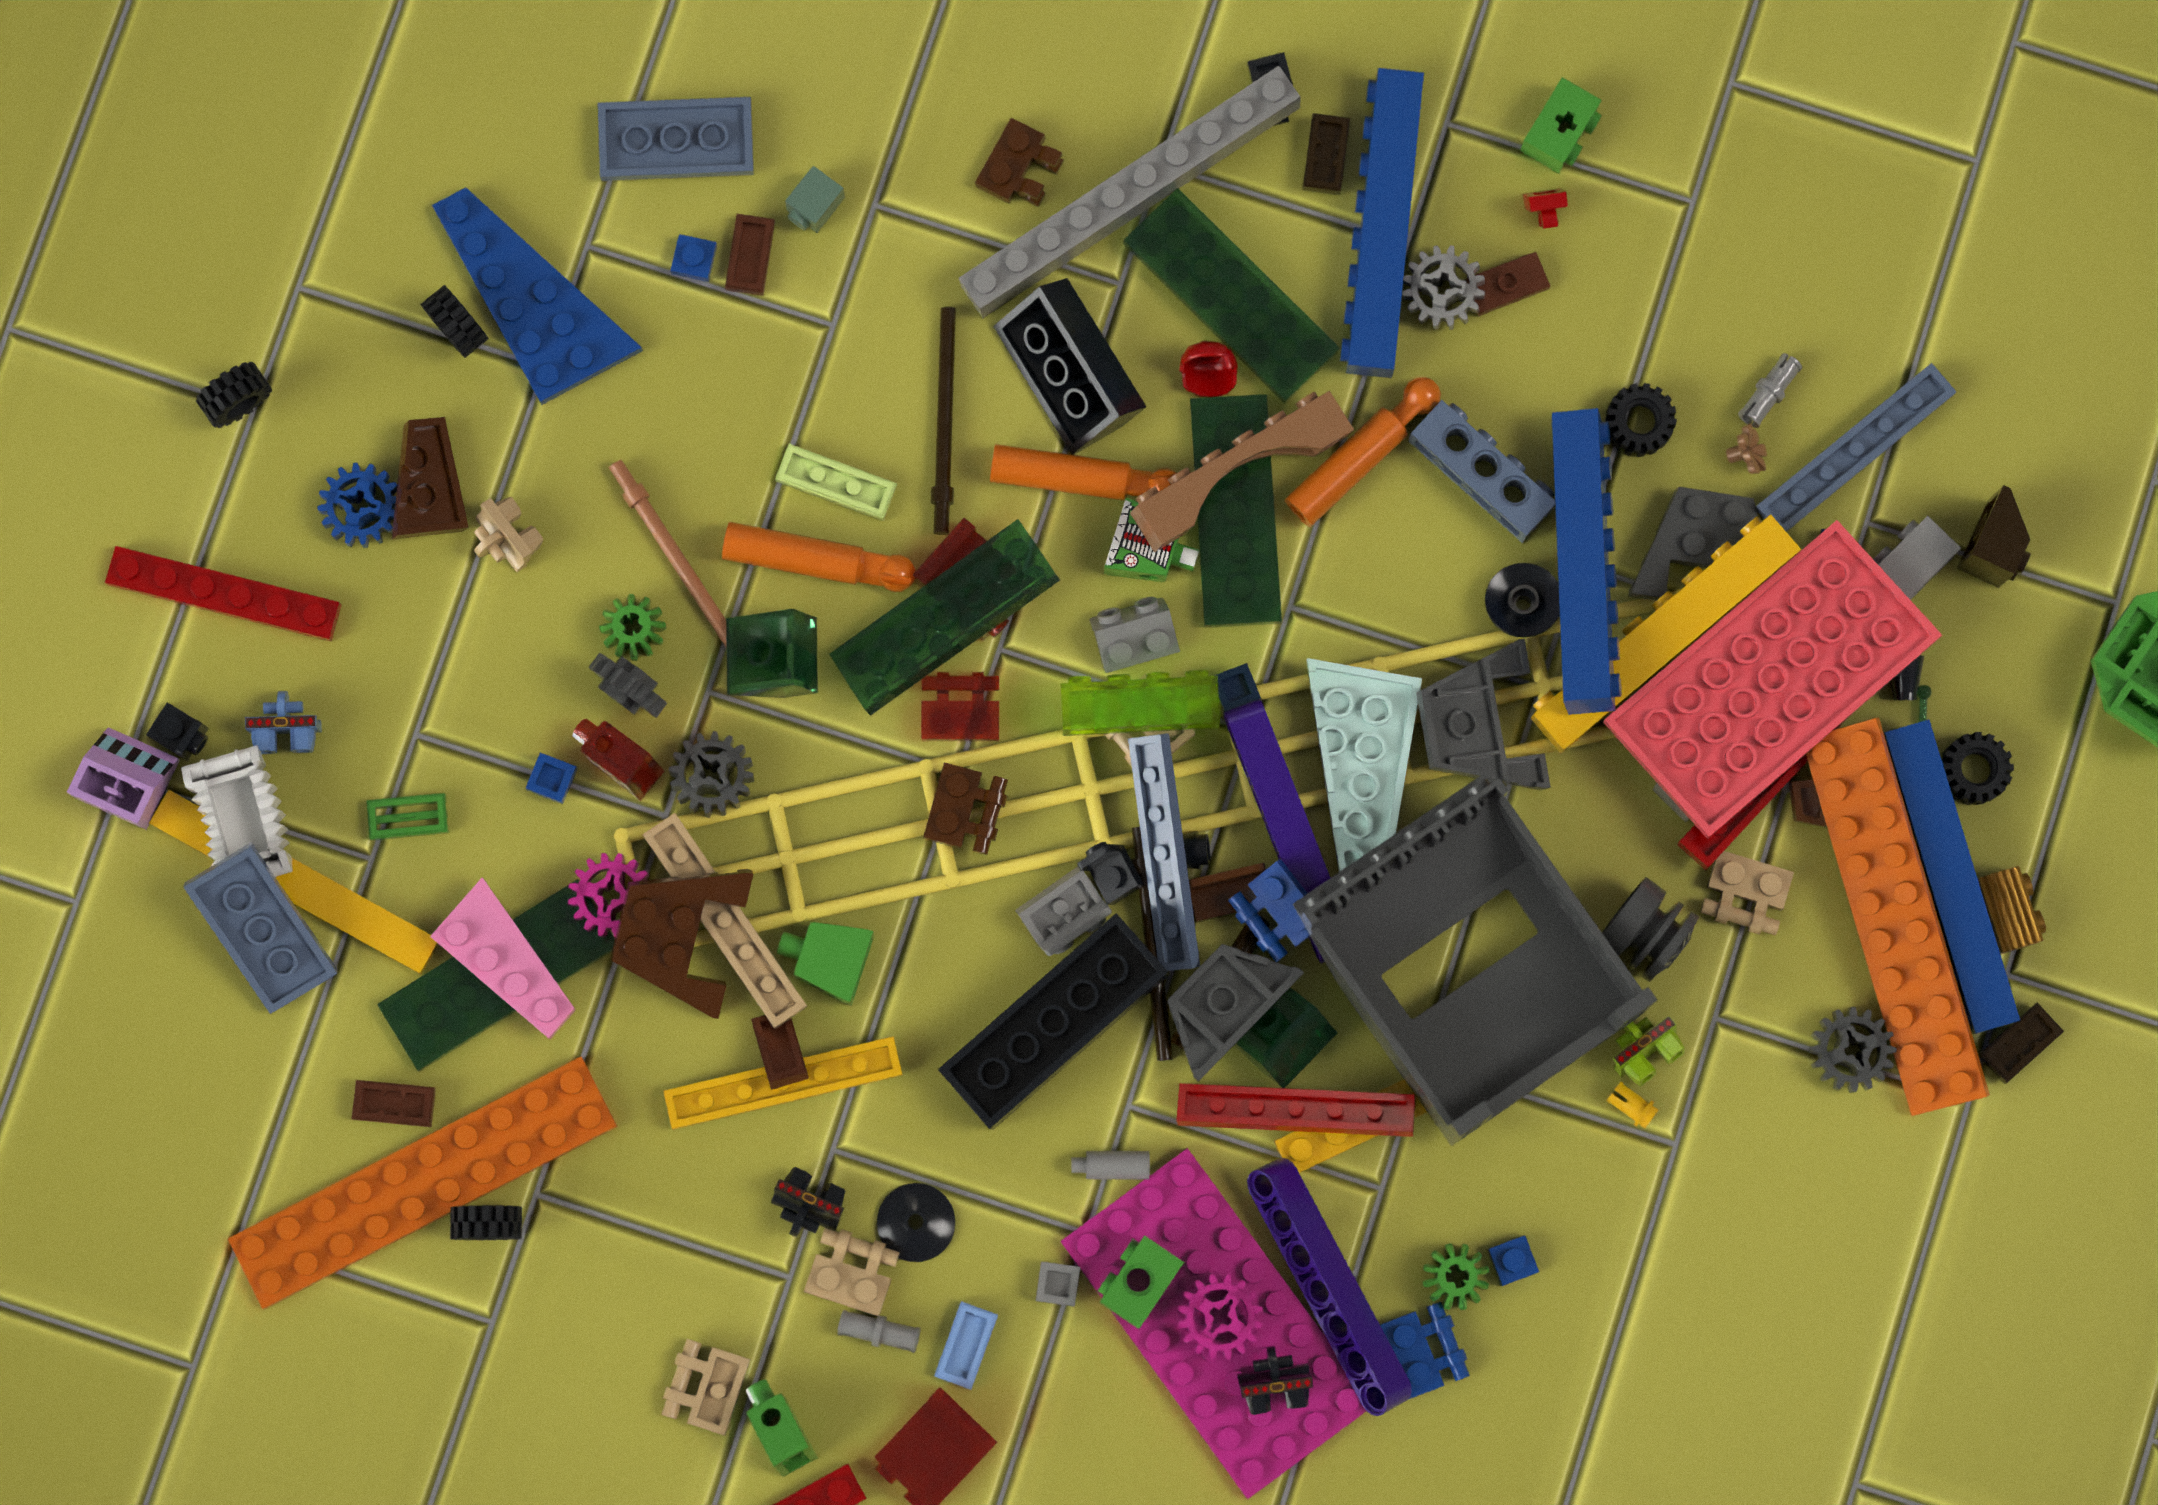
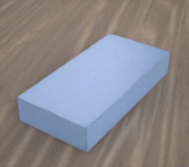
M961 1301L934 1377L971 1390L998 1314Z

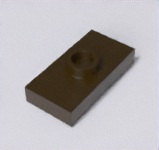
M1317 113L1312 114L1302 190L1340 195L1351 118Z
M2037 1002L2020 1016V1021L2012 1023L1982 1050L1978 1056L2006 1084L2064 1031Z

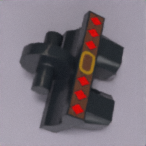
M793 1167L784 1180H778L771 1200L772 1204L783 1208L780 1218L793 1223L789 1235L797 1238L802 1228L816 1234L820 1225L836 1231L844 1210L842 1204L845 1189L832 1183H826L819 1197L806 1191L812 1176L802 1169Z
M1275 1346L1266 1347L1267 1359L1252 1361L1254 1371L1237 1374L1242 1398L1246 1399L1252 1415L1271 1411L1269 1394L1284 1392L1287 1408L1296 1409L1308 1406L1309 1388H1313V1380L1308 1363L1293 1365L1292 1355L1277 1357Z

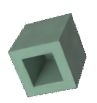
M812 166L785 200L786 209L789 212L787 217L802 230H806L809 227L818 233L845 199L844 188L815 166Z

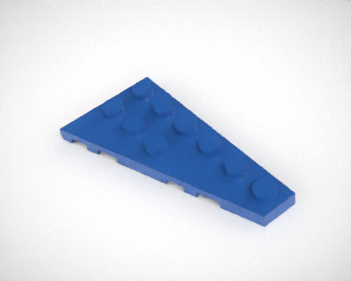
M466 187L432 205L541 405L643 351L637 342Z

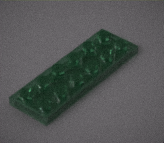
M1178 188L1123 240V244L1231 349L1284 404L1339 352L1340 347Z
M1267 394L1190 398L1194 471L1203 466L1200 460L1211 452L1220 448L1224 454L1235 446L1232 441L1243 433L1252 429L1253 433L1257 434L1267 428L1264 424L1268 420ZM1271 456L1252 460L1229 472L1212 487L1200 507L1197 525L1204 628L1281 624L1282 622Z
M1017 519L829 655L864 710L871 716L1059 582L1060 578L1024 525Z
M577 879V880H575V881L572 882V883H578V884H579L580 881ZM569 885L513 919L558 985L612 952L615 937L610 930H608L605 938H601L598 936V926L588 932L584 929L587 919L577 921L573 917L575 912L579 910V906L576 907L568 904L569 899L577 896V892L571 890ZM586 898L588 909L597 918L598 910L591 899ZM454 957L377 1004L419 1072L516 1012L513 1007Z

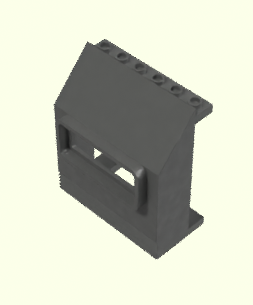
M1488 772L1470 782L1292 904L1337 984L1451 1146L1643 1015L1657 1001L1649 987L1644 990L1641 989L1506 799L1509 790L1502 780L1498 778L1494 781ZM1504 890H1509L1538 933L1419 1016L1411 1019L1382 979V974Z

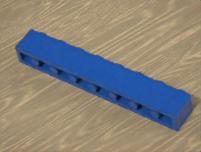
M1378 68L1376 80L1369 79L1366 102L1373 103L1372 117L1365 116L1362 139L1369 140L1368 153H1361L1359 176H1366L1364 190H1357L1355 213H1362L1361 227L1353 228L1351 250H1358L1357 264H1350L1347 287H1354L1353 302L1346 301L1344 324L1351 325L1349 339L1342 338L1340 361L1347 362V374L1392 378L1394 372L1424 78L1423 72Z
M1598 408L1552 412L1563 702L1568 715L1615 711V697H1621L1622 689L1620 674H1614L1613 661L1620 660V647L1618 637H1612V624H1618L1616 600H1610V588L1617 587L1615 564H1609L1608 552L1615 551L1613 528H1607V516H1613L1612 493H1606L1605 480H1612L1610 457H1604V445L1610 444L1608 421L1602 422Z
M1930 720L1884 732L1972 1034H1977L2018 1022L2020 1017Z

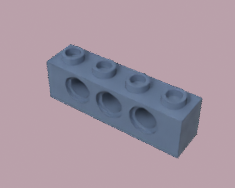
M1441 400L1412 431L1408 442L1523 543L1554 509L1553 491L1542 481L1537 480L1534 482L1524 473L1526 470L1524 465L1513 455L1508 454L1507 457L1495 447L1497 442L1489 433L1483 429L1476 431L1467 423L1468 416L1461 408L1453 403L1448 406ZM1452 435L1460 436L1464 439L1466 448L1462 451H1453L1447 446L1446 438ZM1479 461H1487L1493 465L1495 474L1490 477H1483L1476 472L1475 464ZM1509 486L1517 487L1523 493V500L1517 503L1510 502L1505 498L1503 490Z

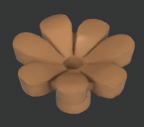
M1751 423L1742 427V434L1737 436L1738 446L1726 449V455L1730 463L1743 460L1747 464L1749 473L1757 474L1760 471H1766V464L1762 457L1767 456V450L1764 444H1757L1759 436Z

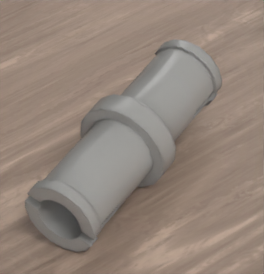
M1783 353L1766 378H1760L1756 383L1757 390L1738 413L1739 417L1746 424L1752 423L1754 428H1758L1773 405L1783 400L1785 389L1802 369L1801 363L1793 356L1789 357L1788 354Z
M843 1310L839 1321L838 1335L870 1341L871 1346L878 1348L883 1344L915 1353L921 1328L887 1321L886 1316L882 1315L873 1318Z

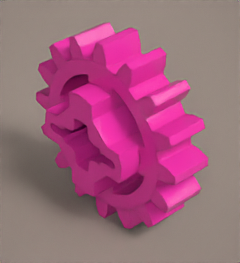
M601 853V863L596 864L589 858L586 860L589 870L584 872L576 869L575 873L581 880L579 884L569 883V888L577 892V896L569 899L568 904L576 907L579 906V910L575 912L573 917L577 921L587 919L584 925L585 930L590 932L598 926L599 937L605 938L608 930H612L613 935L616 937L619 920H616V915L622 911L627 891L624 885L625 873L631 877L633 882L646 880L649 874L645 870L636 873L635 871L639 863L634 859L625 865L624 855L621 853L616 855L614 861L610 860L608 854ZM607 871L605 878L597 883H591L595 876ZM612 886H614L615 891L620 894L619 900L612 899L610 905H608V901L602 895L604 892H610ZM586 898L596 902L598 906L597 918L588 909Z
M1214 1274L1209 1275V1285L1207 1286L1199 1280L1195 1281V1287L1198 1292L1193 1294L1185 1291L1183 1295L1189 1301V1305L1178 1306L1177 1310L1182 1314H1186V1320L1179 1322L1178 1328H1188L1190 1332L1183 1339L1184 1342L1187 1343L1195 1340L1198 1343L1195 1348L1196 1354L1202 1352L1204 1348L1209 1349L1210 1360L1216 1358L1218 1351H1223L1225 1359L1230 1360L1232 1356L1231 1349L1233 1348L1244 1354L1246 1349L1243 1342L1247 1340L1256 1343L1258 1340L1251 1333L1252 1329L1263 1327L1262 1322L1254 1320V1314L1263 1311L1262 1306H1253L1251 1303L1257 1296L1256 1291L1246 1295L1243 1292L1246 1281L1242 1280L1236 1286L1231 1285L1232 1279L1230 1274H1226L1223 1283H1218ZM1215 1290L1228 1291L1224 1299L1211 1302L1203 1297L1205 1294ZM1240 1300L1244 1304L1247 1313L1246 1325L1239 1321L1237 1317L1236 1306ZM1231 1301L1226 1315L1231 1320L1228 1326L1221 1324L1212 1333H1209L1214 1317L1210 1314L1211 1309L1220 1310ZM1194 1309L1203 1315L1205 1327L1201 1334L1198 1333L1194 1324ZM1229 1332L1237 1337L1236 1340L1227 1344L1212 1343L1216 1336L1221 1333Z

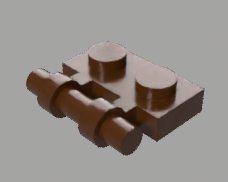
M944 762L923 838L961 849L965 834L974 836L976 839L972 851L988 855L991 841H995L998 829L995 826L1000 808H1004L1008 796L1004 793L1008 780L993 776L990 789L985 790L978 788L982 772ZM974 801L985 803L980 823L969 821Z

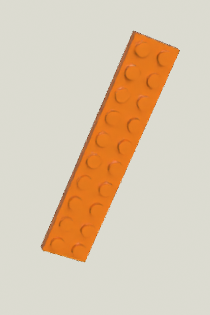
M1878 717L1833 730L1821 742L1815 745L1806 754L1882 1017L1885 1021L1884 1024L1887 1032H1893V1036L1889 1041L1891 1046L1896 1047V1052L1893 1054L1911 1116L1988 1097L1990 1095L1880 719Z
M580 1056L228 1238V1241L262 1309L265 1310L449 1215L450 1207L466 1206L618 1126L583 1057Z

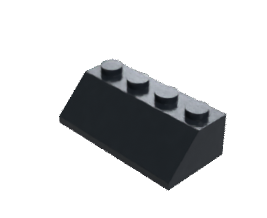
M1068 278L1039 286L993 326L1072 455L1077 454L1123 427L1147 407Z

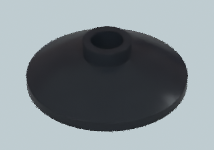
M1530 563L1509 565L1497 572L1487 586L1485 593L1487 614L1498 629L1511 636L1524 638L1542 634L1554 625L1560 615L1559 583L1550 572L1538 565ZM1520 600H1526L1530 603V607L1527 610H1520L1516 603Z
M911 1183L893 1190L882 1202L877 1215V1230L880 1240L886 1243V1248L900 1252L899 1259L908 1262H924L935 1258L948 1247L955 1232L956 1220L951 1203L942 1192L926 1184ZM915 1214L920 1215L924 1221L923 1226L917 1230L910 1228L908 1225L909 1218Z

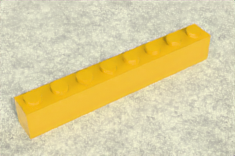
M1771 514L1763 521L1758 516L1740 530L1744 536L1733 546L1729 541L1724 543L1710 556L1714 560L1710 566L1704 571L1697 566L1681 580L1685 585L1684 588L1674 596L1670 591L1666 592L1651 605L1655 610L1653 614L1646 620H1643L1640 616L1636 617L1622 630L1626 636L1619 641L1620 660L1613 661L1614 674H1620L1622 689L1621 697H1615V708L1801 551V548ZM1563 689L1557 695H1554L1550 690L1533 705L1537 711L1532 715L1531 720L1560 753H1563L1611 711L1568 715L1563 702Z

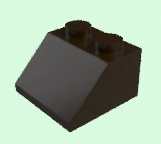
M2003 485L1987 501L1957 566V569L1997 588L2002 586L2008 579L2013 581L2018 573L2021 574L2031 555L2030 552L2025 551L2030 542V537L2011 488Z

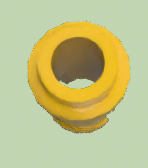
M1622 1081L1615 1088V1091L1626 1098L1627 1101H1624L1614 1092L1606 1101L1634 1120L1635 1123L1633 1125L1635 1127L1641 1125L1643 1128H1646L1659 1111V1109L1653 1106L1655 1103L1653 1100L1650 1102L1646 1101L1624 1085Z

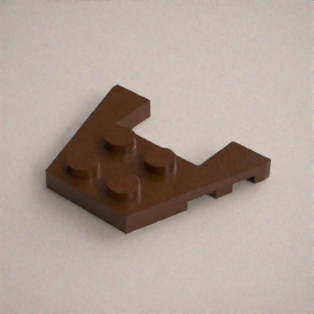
M741 869L733 873L718 874V872L705 873L703 876L670 877L628 882L611 960L708 1016L718 1019L726 990V983L721 980L687 974L705 900L746 908L754 875L753 871Z

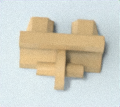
M512 497L505 498L496 503L490 498L481 504L482 510L475 518L480 527L474 531V534L481 542L476 546L474 552L479 558L491 554L497 563L506 558L514 570L519 572L527 566L531 555L541 547L543 537L531 525L519 533L514 529L511 523L518 520L522 513Z

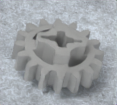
M1437 245L1434 246L1433 256L1428 257L1425 252L1421 251L1419 253L1421 263L1419 265L1414 262L1408 264L1413 276H1404L1403 284L1411 288L1402 293L1404 300H1413L1408 306L1410 314L1417 311L1421 312L1418 318L1419 323L1424 324L1430 318L1433 320L1434 329L1438 330L1441 322H1447V326L1452 330L1454 329L1455 319L1459 318L1461 322L1467 324V312L1478 313L1480 311L1479 306L1474 301L1475 299H1485V291L1477 288L1485 284V277L1483 275H1474L1480 269L1478 261L1471 264L1467 263L1469 259L1467 251H1464L1459 257L1455 256L1454 246L1450 245L1447 254H1441L1440 248ZM1440 264V268L1431 274L1425 273L1431 267ZM1456 267L1465 273L1470 284L1458 279L1455 274ZM1443 281H1449L1451 289H1447L1445 295L1438 294V287L1442 285ZM1418 291L1424 295H1429L1432 300V309L1423 303ZM1455 302H1463L1459 307L1447 311L1448 307Z

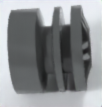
M1645 877L1602 931V934L1618 956L1629 946L1636 950L1629 964L1632 970L1636 969L1645 957L1651 962L1642 974V977L1650 982L1661 971L1669 968L1691 939V934L1699 916L1691 911L1680 924L1674 919L1684 905L1678 902L1664 913L1659 907L1665 898L1666 891L1648 877Z

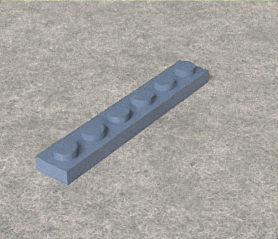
M1931 363L1756 506L1757 512L1763 519L1771 514L1787 532L1956 393V390Z
M1169 733L1128 738L1157 958L1167 971L1200 967Z

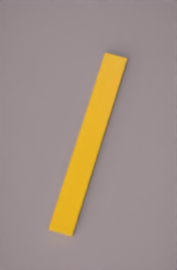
M168 789L149 824L206 856L212 850L206 845L212 838L204 833L209 826L200 821L206 816L197 811L200 806ZM293 858V872L276 876V879L293 904L421 975L439 945L430 937L429 933Z

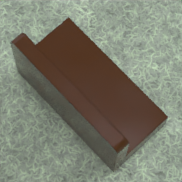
M1265 863L1190 879L1189 886L1195 922L1198 923L1236 914V910L1228 900L1240 891L1249 903L1257 898L1248 884L1266 870Z

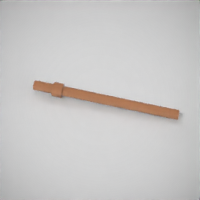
M622 460L616 461L609 469L624 491L622 494L623 498L631 509H636L733 660L740 658L747 651L648 501L650 495L642 483L637 484Z

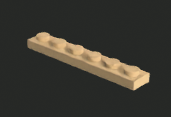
M675 813L642 834L671 877L703 876L705 873L715 872ZM705 900L700 919L773 1027L775 1029L807 1008V1005L740 907Z

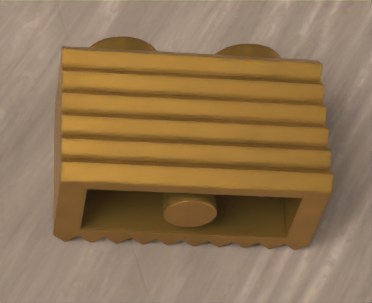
M2019 866L1978 878L2000 954L2043 941L2041 933L2046 932V925L2041 912L2033 910L2029 896H2032L2034 891L2027 873L2021 874Z

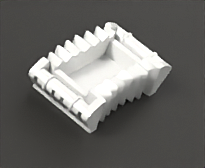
M258 745L242 750L235 749L232 753L208 760L201 759L200 762L181 767L185 788L196 794L192 801L200 805L197 811L206 815L200 821L209 826L204 833L212 838L206 844L212 849L207 855L215 860L211 866L252 842L276 877L293 872L292 857L287 851L283 850L290 842L281 837L288 830V828L279 823L286 814L277 809L282 801L273 795L278 788L274 784L267 783L271 775L263 770L266 767V763Z

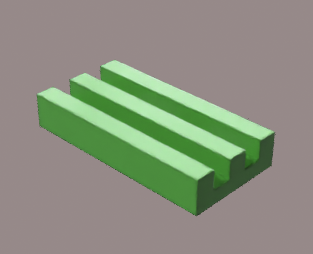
M439 793L367 800L370 840L449 833L446 794ZM436 803L438 810L376 816V809ZM430 819L439 820V824L377 830V825Z

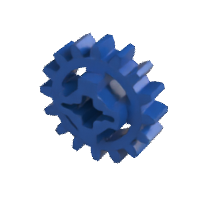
M353 463L351 473H347L342 467L338 468L340 478L336 481L331 477H327L326 481L331 487L330 490L319 491L320 497L326 501V504L317 506L320 514L328 515L322 521L323 526L326 529L335 526L331 533L332 537L338 540L345 535V543L349 547L353 546L356 539H359L363 548H368L369 538L374 537L379 544L383 543L381 533L385 530L392 534L393 531L390 523L394 520L396 496H393V494L397 492V483L392 482L386 485L390 478L389 474L384 470L376 476V468L373 464H369L365 472L361 470L358 463ZM357 482L356 486L343 491L348 485ZM376 485L383 491L386 504L375 499ZM364 498L370 507H361L357 513L351 504L361 503ZM336 507L347 513L345 518L346 525H343L338 520ZM374 520H379L373 526L364 529L365 525L369 524Z

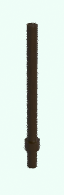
M942 307L940 316L935 486L931 487V504L934 505L933 533L936 535L949 534L950 505L954 504V488L950 487L956 308Z
M1140 827L1132 828L1135 859H1131L1144 883V886L1138 889L1144 944L1157 958ZM1163 981L1150 992L1157 1061L1173 1060L1165 983Z

